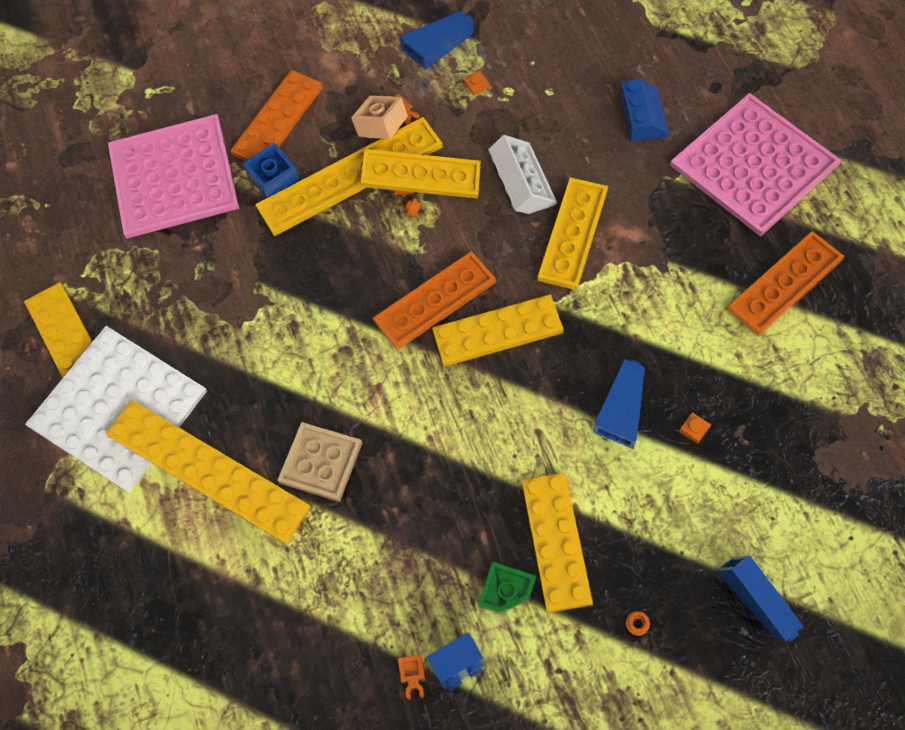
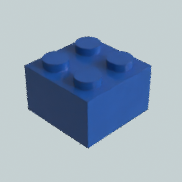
M275 143L242 163L248 178L265 198L300 181L296 167Z
M469 632L427 656L444 690L447 688L449 690L457 688L462 684V679L468 676L473 678L483 672L482 668L485 667L484 658Z

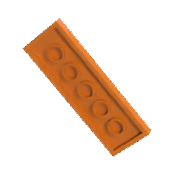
M291 70L230 150L231 154L247 161L273 143L279 148L322 90V83Z
M811 231L734 300L727 310L759 337L832 271L845 256L815 232Z
M471 251L373 317V321L398 351L494 285L496 278Z

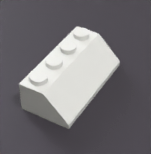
M503 135L488 149L515 211L530 214L557 204L529 142Z

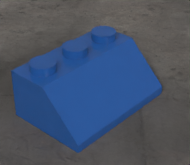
M642 79L622 81L620 100L630 141L668 137L669 132L658 89Z

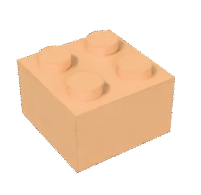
M369 96L351 118L358 137L391 139L408 115L402 97Z

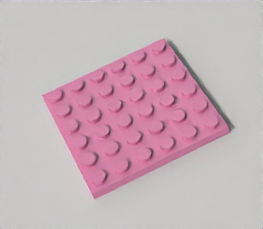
M749 93L671 160L670 166L761 237L840 164L841 159Z
M217 114L108 142L123 234L126 239L240 209L220 120Z

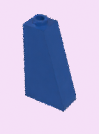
M459 11L400 37L401 48L426 70L473 35L474 22L469 15Z
M624 360L593 429V433L631 449H634L637 440L645 367L641 366L639 362Z
M750 555L732 557L716 570L776 640L789 642L799 635L797 631L803 625Z

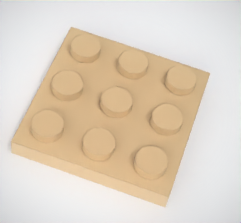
M301 422L277 481L279 484L340 502L362 446V440Z

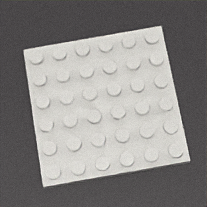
M105 326L25 425L130 493L152 463L107 437V431L131 399L175 426L180 427L207 390Z

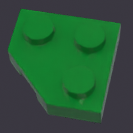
M492 562L478 607L502 614L530 600L536 576Z

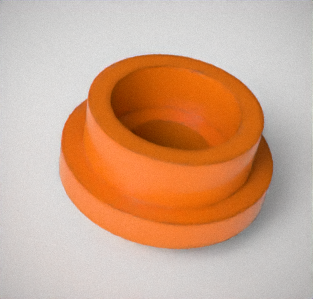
M416 198L413 201L409 200L405 208L408 217L412 216L415 218L421 207V203L417 202L418 199Z
M636 611L627 617L626 627L631 634L641 636L648 631L650 621L644 613ZM639 620L642 623V627L636 628L633 622Z

